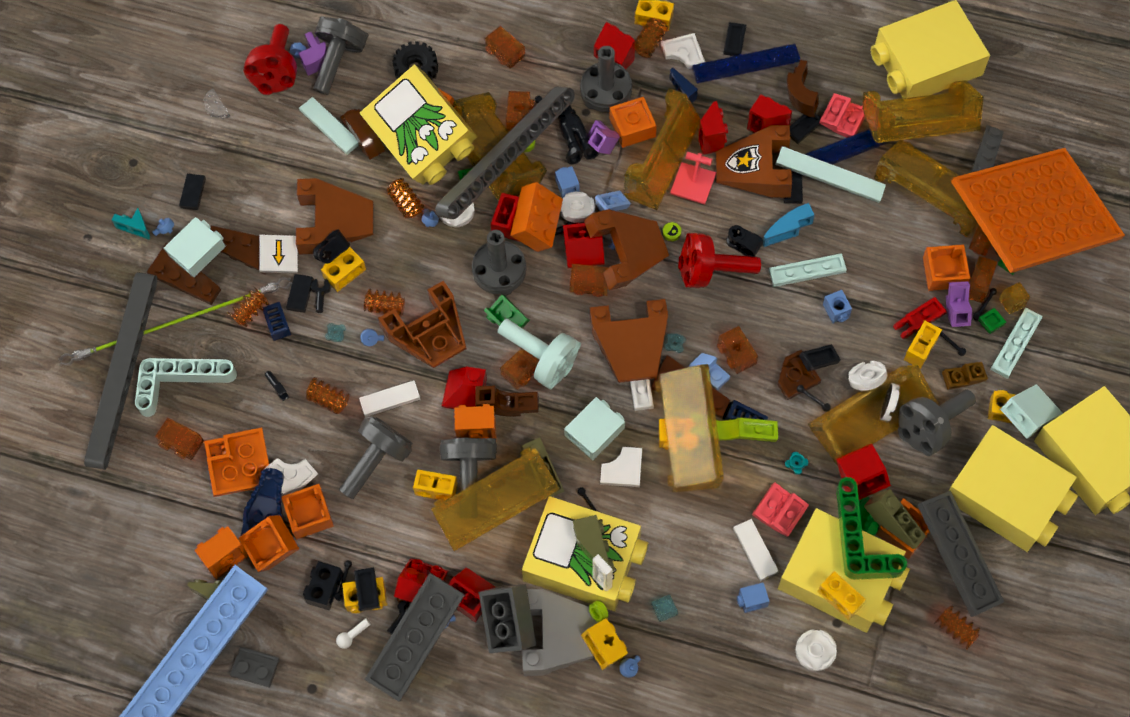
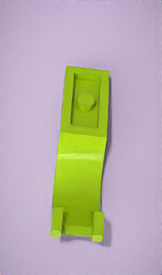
M692 413L691 419H694V428H692L691 434L706 439L723 441L747 439L776 442L778 440V421L749 418L718 421L707 419L703 414Z

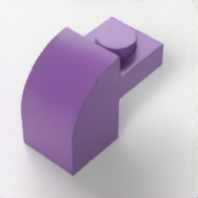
M311 31L305 34L309 49L299 52L301 63L308 76L320 71L327 52L325 42L320 44L318 37L314 38Z
M595 120L588 133L590 137L588 143L597 152L611 154L620 138L616 131L610 130L599 120Z
M968 281L949 283L948 295H946V309L952 327L971 326L972 308L969 304L970 284Z

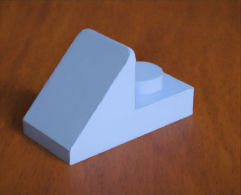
M621 191L600 194L595 197L599 211L607 209L619 211L628 209L631 204Z
M701 353L689 364V367L718 391L730 379V375L716 364L717 358L715 356Z

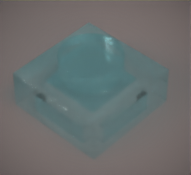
M671 595L651 602L659 623L678 615Z

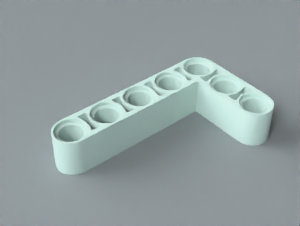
M148 358L143 360L139 367L135 405L141 415L150 417L157 410L160 382L230 383L236 379L237 372L231 361L223 359ZM169 368H173L171 372H166ZM192 368L189 373H185L187 369ZM211 369L210 372L204 373L205 370ZM230 369L228 373H223L224 370ZM152 385L150 389L145 390L147 386ZM149 403L146 408H142L144 404Z

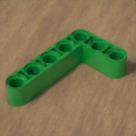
M851 477L841 479L836 495L845 575L854 580L900 577L907 567V560L904 556L900 554H864L857 483ZM842 487H850L851 492H845ZM849 505L854 511L849 512L845 510L844 506ZM846 525H852L856 530L849 531ZM853 544L858 550L851 551L848 545ZM891 563H898L901 569H894ZM856 564L860 570L853 571L850 565ZM870 564H878L880 566V570L872 569Z

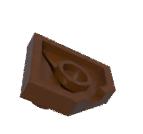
M802 349L784 359L778 386L787 400L802 393L797 391L798 385H803L807 391L821 383L815 370L807 371L799 355L803 352Z

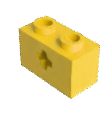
M607 618L581 634L602 670L628 654L625 643L619 639L614 625Z

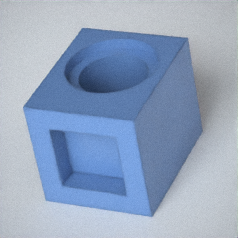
M572 166L563 167L555 171V181L562 198L567 193L580 192V184Z
M840 290L825 296L823 306L832 323L846 321L850 317L852 307L844 292ZM839 306L842 310H837L834 307Z
M764 582L740 588L737 602L740 608L743 607L744 613L768 607L770 601Z

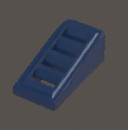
M672 67L670 69V81L684 103L689 106L697 100L698 89Z
M280 302L262 308L273 341L291 335ZM278 308V311L268 314V311ZM280 314V316H278V317H275V318H272V319L269 318V317H272V316H275V315ZM282 319L281 322H278V323L273 324V325L271 324V323H273V322H276V321ZM284 325V327H282V328H279V329H276V330L273 329V328H276V327H279V326Z
M736 400L730 402L723 417L725 421L740 418L743 412L745 413L743 418H749V415H751V419H768V416ZM736 409L737 412H736V415L734 416V415H732V414H733L734 410Z

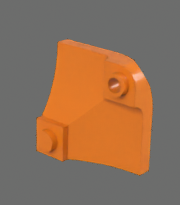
M262 427L226 434L222 438L204 441L213 496L218 497L248 490L254 491L255 487L259 484L262 470L269 465Z

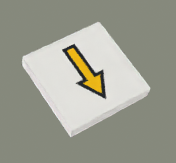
M260 235L259 272L297 273L298 249L296 247V236Z

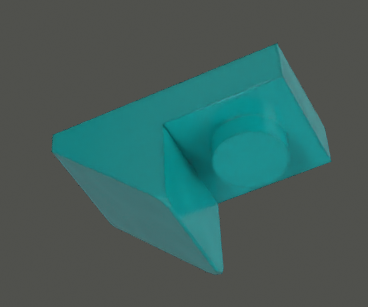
M139 208L136 209L132 219L126 215L120 216L114 214L111 220L116 229L148 240L150 239L149 231Z

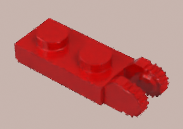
M933 297L906 314L903 319L894 324L893 328L898 330L908 323L910 328L903 331L900 335L902 339H905L914 332H918L924 321L932 323L945 315L947 310L936 297Z

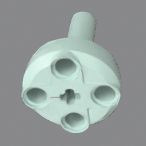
M507 318L498 329L500 335L539 359L534 372V378L550 390L563 377L568 375L581 346L579 341L565 333L558 335L548 345Z

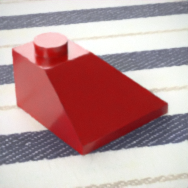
M463 367L449 371L442 407L449 409L458 408L459 405L477 407L475 405L476 386H486V369Z

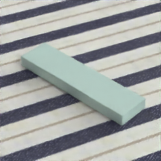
M313 97L299 107L300 111L346 155L359 146L354 135Z
M842 253L769 268L773 287L842 274L847 271Z
M1028 308L1024 309L990 370L1008 379L1043 316Z

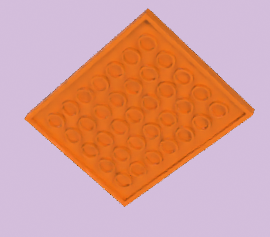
M1066 148L957 176L951 181L1010 273L1118 241L1125 236Z

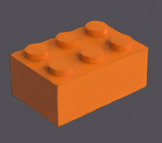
M538 182L523 186L510 236L536 252L552 248L563 198Z

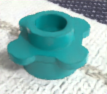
M793 452L790 459L785 461V466L791 468L795 474L799 475L802 473L804 466H807L809 462L803 455Z

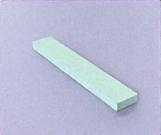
M783 146L775 164L878 203L881 201L886 184Z

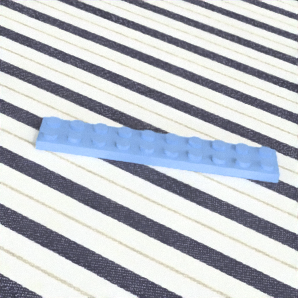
M234 565L119 717H173L268 591V588Z

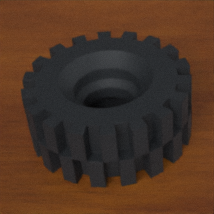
M415 41V44L408 42V46H405V44L401 45V50L398 48L396 54L393 55L392 62L397 79L410 69V64L415 62L423 65L420 69L427 74L432 82V78L435 79L437 77V56L430 45L427 47L424 42L420 45L419 41Z

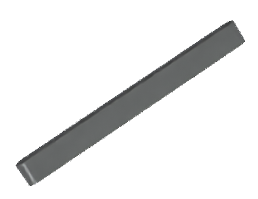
M568 87L553 88L437 203L436 214L442 218H458L574 101V90Z
M140 272L135 274L84 460L85 467L106 470L108 467L157 286L156 275Z

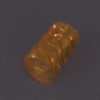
M656 18L648 19L640 35L635 40V51L640 56L645 58L652 57L651 53L655 52V48L658 47V43L662 40L661 37H664L665 32L668 30L666 23Z
M404 178L397 179L388 186L387 194L398 207L403 217L413 218L424 210V204H420L421 200L413 193V189L409 188V183L404 182Z
M256 288V292L248 291L250 298L245 295L243 296L245 303L238 301L240 308L232 307L234 314L227 312L240 326L247 327L246 320L252 322L253 318L251 315L258 316L257 309L263 311L262 304L269 305L267 298Z
M370 288L368 289L364 300V312L368 308L370 313L375 309L378 314L383 311V314H386L395 309L398 315L402 317L405 297L402 298L400 292L394 297L393 291L387 296L386 290L383 291L382 295H379L378 289H376L374 294H372Z
M314 377L307 388L306 399L313 401L314 404H320L322 408L326 407L329 411L333 410L335 414L341 413L348 403L349 393L344 397V390H340L337 394V387H333L330 390L331 384L329 383L323 387V380L316 384L317 378Z
M951 605L945 609L935 623L941 621L940 629L947 626L946 634L954 632L952 639L955 640L960 637V645L967 642L966 650H968L980 636V627L972 629L974 622L971 621L966 624L967 617L959 618V610L952 613L954 606Z

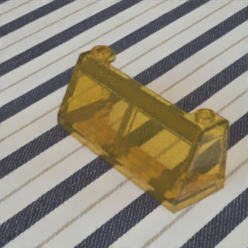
M964 80L952 83L948 93L881 101V97L876 91L863 92L862 110L875 142L880 143L980 131L984 97Z
M671 88L668 89L665 95L666 112L664 118H666V121L644 164H631L624 175V196L655 210H658L700 126L701 120L688 96Z
M489 92L454 100L452 105L477 135V138L472 142L474 149L467 156L473 166L483 159L509 133L495 114L497 102ZM522 152L489 188L498 201L502 193L518 196L523 186L535 182L541 183L547 169L540 161H535L532 164L526 154Z
M902 139L881 157L874 176L875 180L882 183L885 179H888L887 182L890 184L894 180L954 218L953 224L957 225L958 223L961 230L959 233L965 237H968L978 224L951 183L954 177L960 175Z
M702 364L659 374L658 381H655L656 392H659L660 396H662L671 466L670 475H667L668 487H672V492L719 488L724 479L709 365Z
M918 365L900 366L887 374V379L882 385L875 389L858 392L809 422L808 426L837 465V458L869 444H874L899 428L900 408L908 401L918 397H925L937 404L938 402ZM894 383L900 386L898 389L900 392L895 410L889 414V416H892L891 420L886 422L880 420L881 409L890 384Z
M528 447L520 452L521 457L449 499L445 500L443 497L433 503L435 507L431 510L454 551L560 490L536 448L532 450L531 447Z

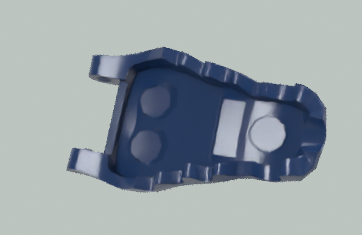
M274 468L262 470L259 484L255 487L251 494V499L244 508L241 535L268 516L280 515L282 518L281 502L284 475L281 471Z

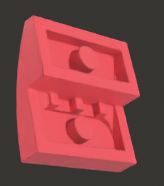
M834 93L820 119V123L833 132L854 140L868 113V108L851 103V98Z
M775 482L764 495L752 515L770 528L788 537L809 504L796 494H790Z

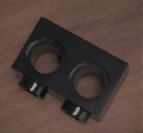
M318 561L316 567L313 566L311 570L310 584L305 586L303 592L306 603L330 611L343 576L342 569ZM330 573L329 578L321 579L322 574ZM323 591V595L320 598H314L316 592Z

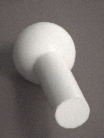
M365 618L348 633H340L336 638L337 645L342 649L350 647L353 638L371 625L368 619Z

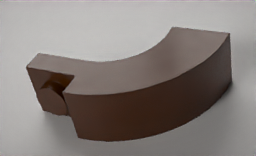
M800 60L798 67L794 69V73L788 72V96L796 110L814 118L819 105L818 92L811 91L804 86L808 74V62Z
M349 110L340 117L341 121L352 132L366 157L370 160L385 152L378 135L361 116V110Z
M495 385L476 386L475 405L480 407L483 404H490V406H494L495 415L518 417L522 413L539 412L538 392H504L497 389Z

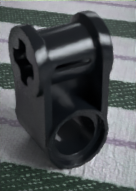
M734 225L729 229L726 239L729 247L741 252L745 256L751 257L756 256L764 243L759 235L739 225Z
M337 229L331 232L326 239L314 248L313 256L316 260L323 263H331L350 247V243L340 230Z

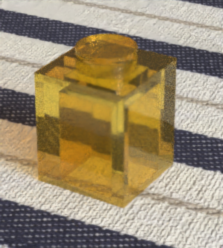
M1018 282L1004 289L999 301L1010 315L1025 307L1030 296L1022 284Z

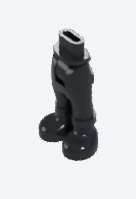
M569 105L558 116L560 131L569 148L566 160L569 164L573 165L582 159V151L574 134L577 135L587 160L596 158L599 152L588 143L590 138L587 135L585 126L576 114V111Z

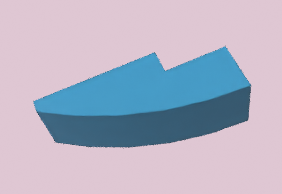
M807 203L793 209L774 223L764 235L763 246L766 247L799 235L801 227L813 224L814 213L810 204Z

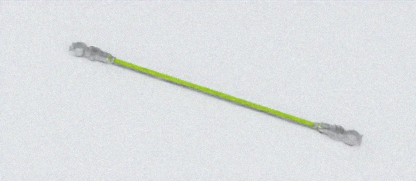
M280 278L278 283L270 282L253 293L145 330L143 335L253 296L273 294L279 291V288L286 290L290 287V284L292 285V282H289L286 287H277V285L282 280L290 281L291 279ZM117 340L99 347L79 349L74 351L72 355L68 353L63 354L61 359L58 360L62 361L65 356L74 357L67 364L60 363L61 366H69L74 360L80 362L99 350L116 345Z

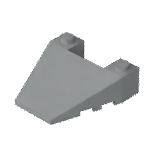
M527 589L531 616L542 615L543 649L522 650L523 675L544 676L558 669L567 668L569 665L594 658L581 636L585 630L598 623L591 616L589 607L543 589Z

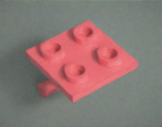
M688 151L686 159L695 161L696 165L693 166L681 162L670 194L706 204L716 172L700 168L701 163L711 166L713 159L702 156L701 153L694 154Z

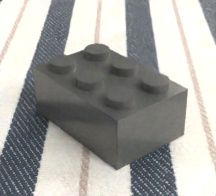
M526 584L491 588L479 592L489 653L518 651L536 646Z

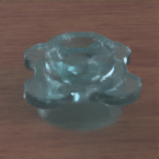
M329 323L327 325L328 332L325 334L326 340L333 342L343 341V332L346 330L343 324L334 325Z
M669 334L665 349L682 353L684 350L683 343H685L686 338L679 334Z

